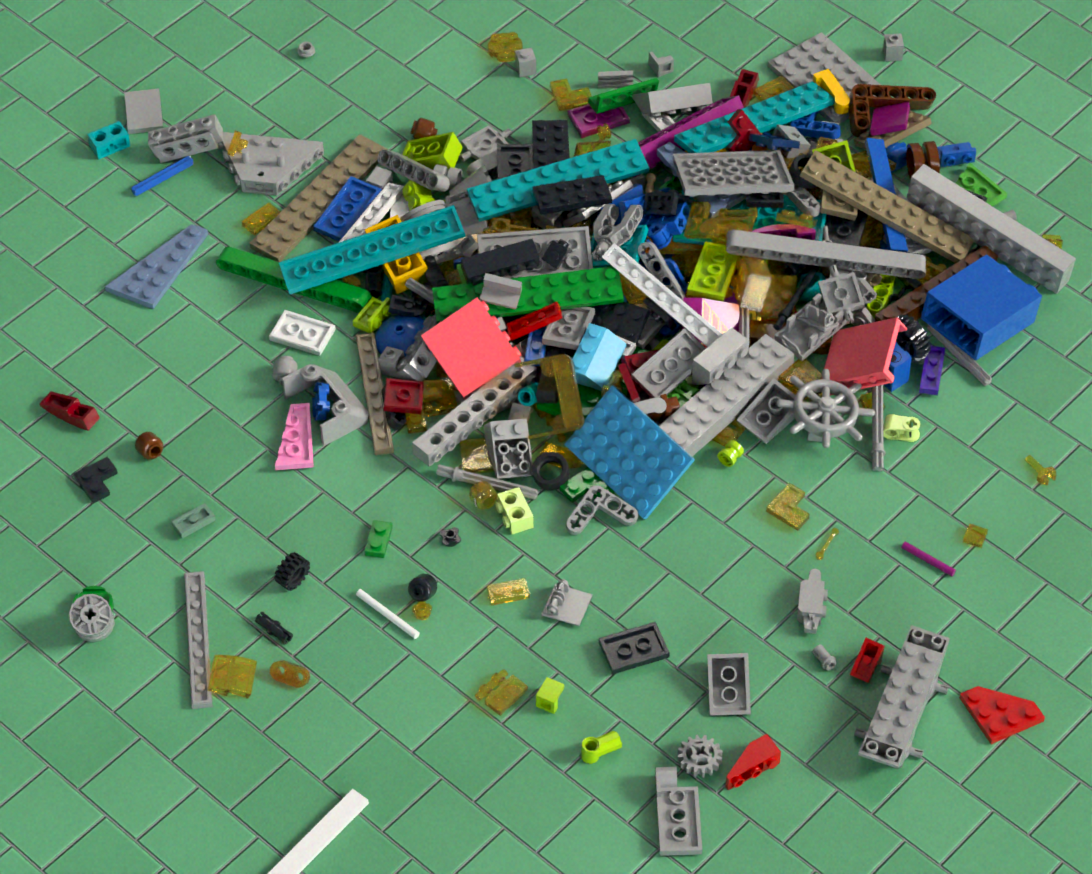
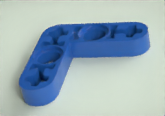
M818 111L791 122V127H795L802 136L830 140L841 136L838 124L814 121Z

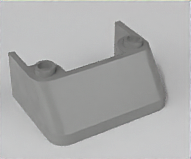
M309 364L282 378L285 399L315 385L316 382L329 384V397L334 402L332 413L335 417L320 425L323 446L360 428L369 420L367 409L338 374L332 370Z

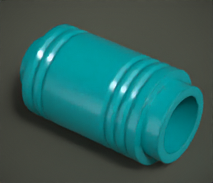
M532 383L519 391L518 400L522 405L531 406L537 403L536 393L539 383Z

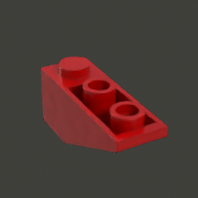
M768 734L750 742L726 776L727 790L741 786L748 779L756 778L763 771L773 769L780 763L781 751Z

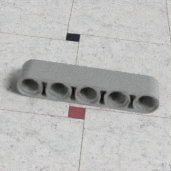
M383 149L378 154L377 159L380 165L428 189L445 192L449 188L450 182L448 177L398 152Z

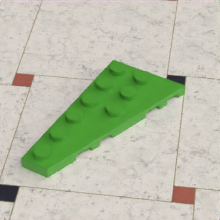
M971 163L967 165V169L964 173H961L955 183L963 189L987 197L986 203L992 207L1007 197V193Z

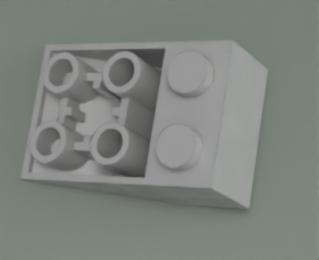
M467 189L445 197L446 207L455 206L465 236L469 233L473 235L488 232V220L478 221L466 193Z
M527 419L491 421L485 424L486 446L496 479L533 476Z

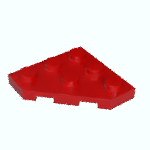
M980 686L960 693V700L990 744L1042 723L1045 719L1036 703L1031 700Z

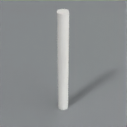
M362 589L357 591L356 596L411 637L416 639L420 633Z

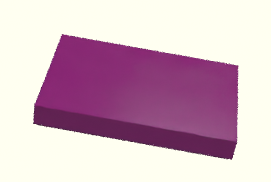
M909 102L874 108L870 128L871 136L906 130L910 111Z
M587 104L567 111L569 119L581 138L630 123V118L623 107L597 114Z

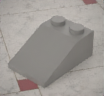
M773 378L740 415L737 422L767 444L795 418L793 408L778 407L776 402L779 399L794 401L796 395Z
M748 653L707 654L710 716L750 715Z

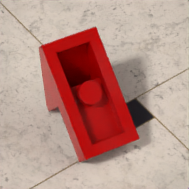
M865 637L850 675L870 683L877 664L882 662L885 645Z

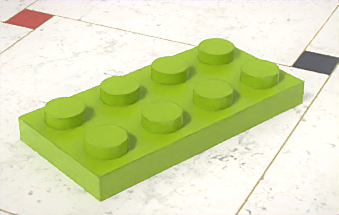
M705 241L687 288V295L723 302L740 255L727 253L726 245Z

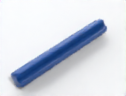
M186 156L131 187L132 193L135 196L144 193L194 164L193 159L190 156Z

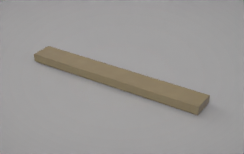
M375 334L356 335L375 455L394 453L390 426L387 423L385 411H383L384 403L381 393L383 382Z

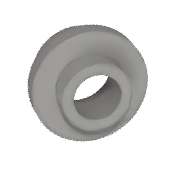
M302 42L298 47V54L301 57H311L315 53V48L310 42Z

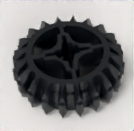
M907 314L896 316L907 328V331L898 332L896 342L904 351L910 354L912 357L911 362L916 363L923 360L931 351L930 346L932 345L929 341L930 337L927 336V331L923 329L918 320L915 321L913 317H909Z

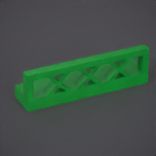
M654 78L589 97L588 104L598 114L635 103L632 98L633 94L657 91L659 80Z

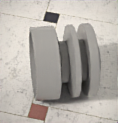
M87 594L77 598L71 605L69 612L70 622L81 639L88 642H100L113 631L115 624L114 614L103 597ZM91 612H93L95 616H92V619L89 620L87 616H90Z

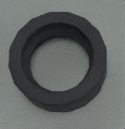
M802 154L797 156L790 166L789 173L792 181L797 186L805 189L817 188L818 186L800 177L801 171L798 167H805L811 158V155Z
M557 452L542 453L535 459L531 469L537 485L544 490L550 491L559 489L561 485L568 481L570 475L566 459ZM550 462L559 463L562 467V472L557 478L552 480L542 479L539 473L542 466Z

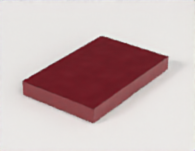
M626 364L618 365L632 402H640V397Z

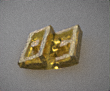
M215 655L208 691L224 696L232 693L249 698L252 692L257 661L239 656Z

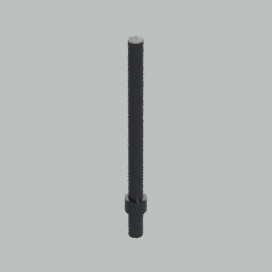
M812 265L786 307L778 314V319L773 325L774 329L780 330L784 322H787V319L791 316V311L821 266Z

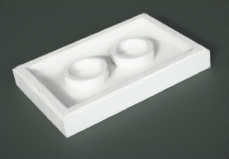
M284 310L270 333L269 340L321 356L336 328L333 324Z

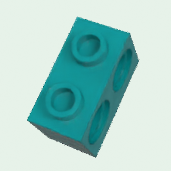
M120 121L87 134L89 146L98 160L130 147L129 134Z

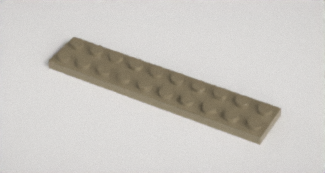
M359 134L250 242V248L271 260L281 262L314 229L313 226L348 179L352 176L363 180L379 164L377 159L379 152L383 149H388Z
M816 150L800 174V177L954 263H958L966 257L974 242V239L968 234Z

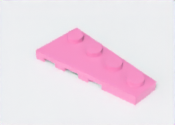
M310 403L290 404L281 447H279L278 458L275 463V470L313 468Z

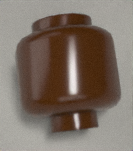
M419 118L417 121L414 120L410 134H413L414 139L436 135L438 129L435 128L434 121Z
M152 432L142 433L135 442V449L147 460H153L160 456L164 448L162 440Z

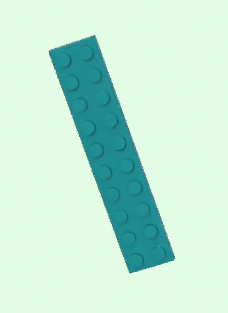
M812 81L745 107L742 110L758 131L764 133L776 128L777 124L784 125L832 106L835 99ZM735 112L674 135V142L688 153H711L726 148L737 135L728 124V120Z
M633 139L467 188L466 193L478 221L481 222L537 205L532 192L533 186L604 175L606 183L609 184L649 172V166L637 139Z
M452 205L279 262L290 295L466 236L455 206Z

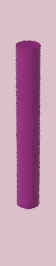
M906 541L902 544L901 548L950 576L955 574L956 569Z

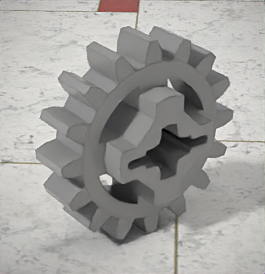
M697 734L695 739L689 736L687 742H681V747L678 748V762H680L681 769L686 768V774L693 772L694 777L697 774H701L702 778H704L705 773L711 776L713 775V770H719V765L722 764L723 751L720 750L719 743L714 744V738L707 740V735H704L701 739Z

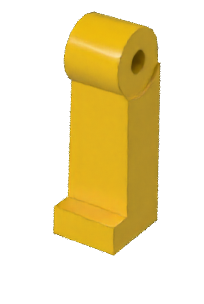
M826 69L813 74V82L834 97V111L842 115L848 113L850 98L831 71Z

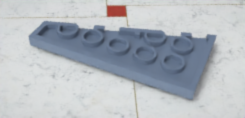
M668 142L657 149V156L666 167L671 168L673 175L678 177L672 161L673 154L687 152ZM746 194L697 195L692 198L700 203L701 209L706 210L708 217L712 220L745 200Z
M191 224L106 285V292L154 309L208 236V230Z

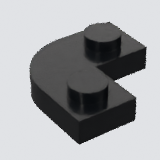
M413 291L411 299L392 295L388 313L404 317H419L427 311L429 301Z

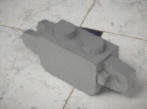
M816 568L811 569L809 572V580L804 579L800 582L797 620L803 624L804 633L816 634L818 625H821V618H826L827 606L823 605V601H827L828 589H824L825 581H821V572Z

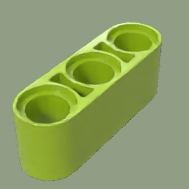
M881 274V282L873 288L877 296L876 299L867 304V310L874 319L875 314L885 309L888 305L889 296L893 293L894 276Z

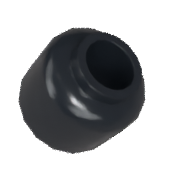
M429 574L416 576L409 582L408 586L410 596L418 602L430 599L437 591V582Z

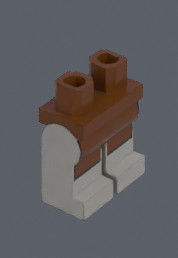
M666 394L634 403L655 423L659 421L660 424L680 407L677 396L667 398Z

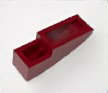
M741 69L738 80L735 81L730 97L739 96L744 108L748 106L759 81V74Z
M50 391L39 403L43 409L59 419L87 431L100 419L95 407L81 404L78 398Z

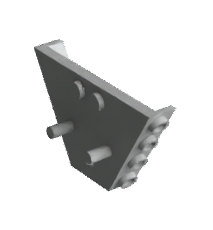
M223 132V141L217 142L219 150H223L224 161H228L230 173H234L233 177L236 186H240L241 191L246 193L278 196L324 155L323 142Z

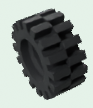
M296 552L290 553L289 556L287 555L285 560L281 561L282 564L278 565V570L275 571V581L288 591L296 589L297 585L300 586L302 584L301 581L306 579L305 575L309 573L307 570L310 569V562Z

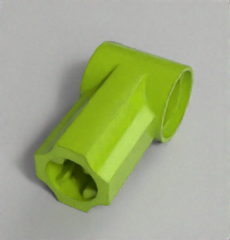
M611 731L597 738L586 737L582 741L581 759L585 763L592 764L597 762L600 756L622 748V742L617 731Z

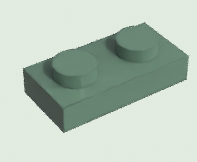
M204 503L171 522L174 529L183 539L214 522L216 518Z

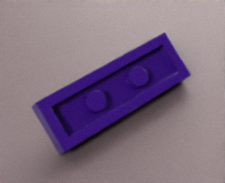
M930 346L931 351L924 359L919 393L938 395L945 348Z

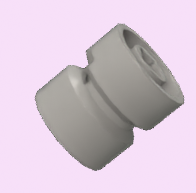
M435 165L434 171L448 177L450 182L448 190H451L461 182V169L453 167L447 169V166Z

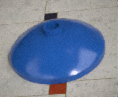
M394 315L385 320L375 335L378 352L382 354L386 346L403 350L406 357V350L411 344H414L415 335L424 327V319L421 317Z

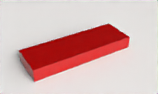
M558 302L507 323L508 335L511 341L562 319Z

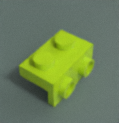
M372 297L352 321L353 326L367 333H373L381 326L382 321L391 314L388 313L391 299L387 297L384 301Z

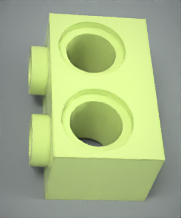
M520 487L497 494L498 502L495 503L497 512L499 514L502 513L503 524L505 528H509L511 534L534 528L533 514Z

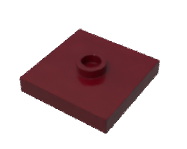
M386 378L383 411L421 415L424 382Z

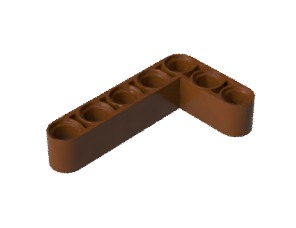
M856 84L849 95L851 133L855 137H859L861 133L867 132L870 126L869 107L877 108L909 102L910 109L927 110L932 106L936 98V92L929 87Z

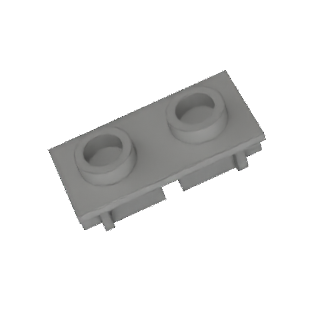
M811 304L804 306V316L799 317V320L806 322L807 325L815 326L821 331H829L831 328L838 327V324L834 323L835 318L832 313L822 309L819 310L818 307Z

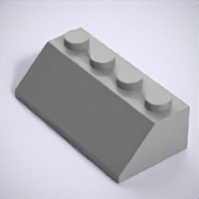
M710 83L632 95L643 114H650V117L660 116V112L663 111L666 114L676 113V109H681V112L692 111L691 107L695 106L696 110L703 109L706 105L713 103Z

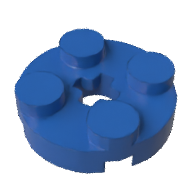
M316 382L313 392H317V394H315V398H312V414L315 417L314 420L323 421L326 420L327 412L330 411V401H327L329 384Z

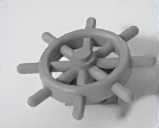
M828 369L822 370V379L810 381L806 384L796 376L790 377V381L799 389L794 401L779 399L776 404L778 407L793 408V414L798 423L790 428L791 434H796L804 428L807 431V441L822 442L824 448L830 446L832 437H838L847 432L855 440H862V435L854 428L858 415L873 417L875 410L859 408L854 393L861 389V383H855L847 388L839 382L830 380V371ZM822 392V398L815 393ZM830 393L836 395V397L832 399ZM806 397H808V398L810 399V402H802V401H803ZM844 401L847 406H838V404ZM838 413L850 414V416L845 420Z

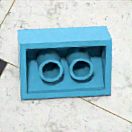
M589 323L568 367L569 380L605 392L625 350L626 343L607 328Z

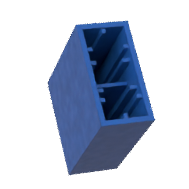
M986 254L929 290L921 319L974 360H978L1035 322L1042 295L1038 293L1034 286L1026 284L1011 273L1007 266L999 264Z

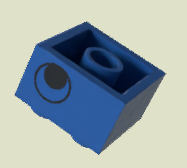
M895 342L888 369L895 376L893 383L884 384L891 392L909 381L912 359L910 354L904 351L897 342Z

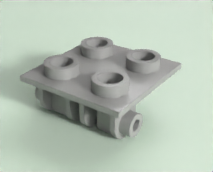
M561 579V581L554 585L542 616L580 626L593 594L569 588L568 581Z

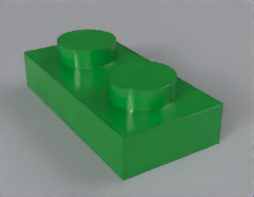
M373 520L365 547V556L385 557L392 531V522Z

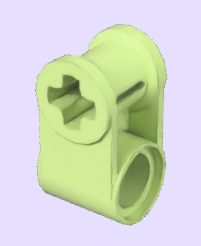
M895 414L887 415L884 421L883 436L890 440L917 441L920 437L918 430L920 421L915 417L898 416Z

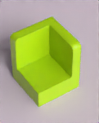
M546 677L536 694V707L555 714L558 709V698L564 690V684Z

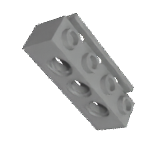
M215 114L148 132V145L154 156L159 158L161 163L217 149V142L223 141V128Z
M436 315L428 316L425 319L423 329L414 337V344L408 347L405 352L407 354L406 357L398 363V370L395 375L399 379L422 381L424 378H427L437 362L421 338L422 334L437 325Z

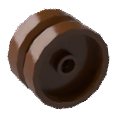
M935 141L923 142L922 147L919 143H909L907 145L906 163L910 180L923 164L940 173L939 154Z

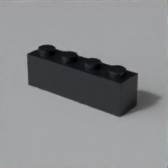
M532 238L462 258L461 269L466 283H472L474 286L484 282L485 273L502 277L506 275L512 276L523 270H533L539 266L540 257Z

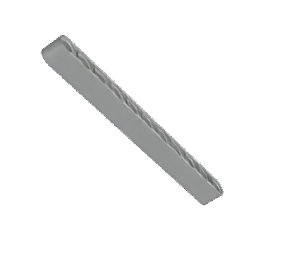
M730 230L727 232L726 251L733 255L830 267L831 265L833 267V265H836L838 269L912 279H921L926 276V258L920 254L741 230Z

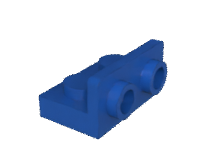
M970 142L937 147L940 167L975 162L976 148H972Z

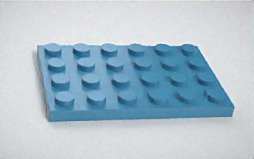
M613 385L564 444L626 503L633 506L643 519H647L695 460Z

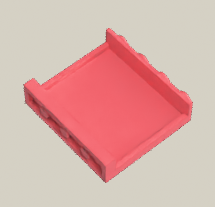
M478 297L421 335L422 340L464 400L470 397L471 393L515 363H521L520 351L516 346L512 347L510 345V337L505 330L501 332L498 327L500 325L499 321L494 315L492 317L487 312L489 307L484 300L480 302Z
M896 317L838 330L833 335L824 369L830 371V380L839 382L847 388L855 383H861V389L893 383L895 376L888 369L898 332L907 331L905 325Z

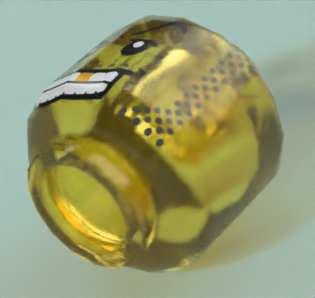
M480 481L471 487L469 497L478 509L486 510L493 507L496 503L497 492L487 481Z

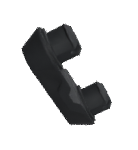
M432 255L426 256L424 262L428 269L425 272V277L429 285H432L433 288L449 286L436 263L435 257Z

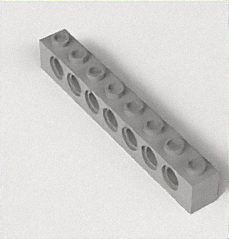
M520 356L521 363H515L487 382L413 441V455L429 467L433 463L438 462L448 451H452L458 443L466 440L469 434L479 429L489 418H493L499 410L508 406L510 401L518 397V393L522 388L537 381V368L524 365V358Z

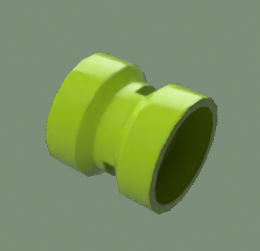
M730 440L725 445V449L720 450L717 457L723 465L732 467L736 463V459L742 456L744 449L737 441Z

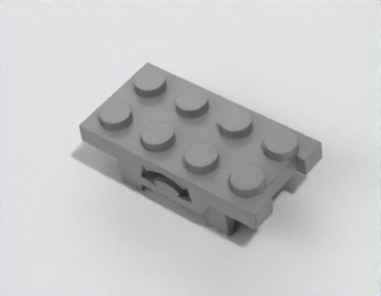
M818 293L812 298V302L810 301L808 304L818 307L819 310L826 311L822 295ZM802 308L787 319L786 326L775 334L774 339L803 361L847 324L844 312L840 311L834 316V323L838 324V327L831 328L829 331H821L819 328L807 325L806 322L799 320V317L804 316Z

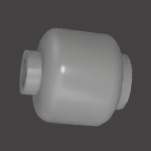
M280 356L273 363L272 377L279 384L283 385L282 378L297 371L298 364L290 356Z

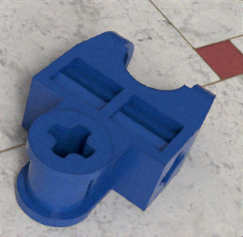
M686 202L679 203L676 215L648 217L644 224L648 227L647 236L652 239L657 249L666 247L673 235L682 234L691 215L689 205Z

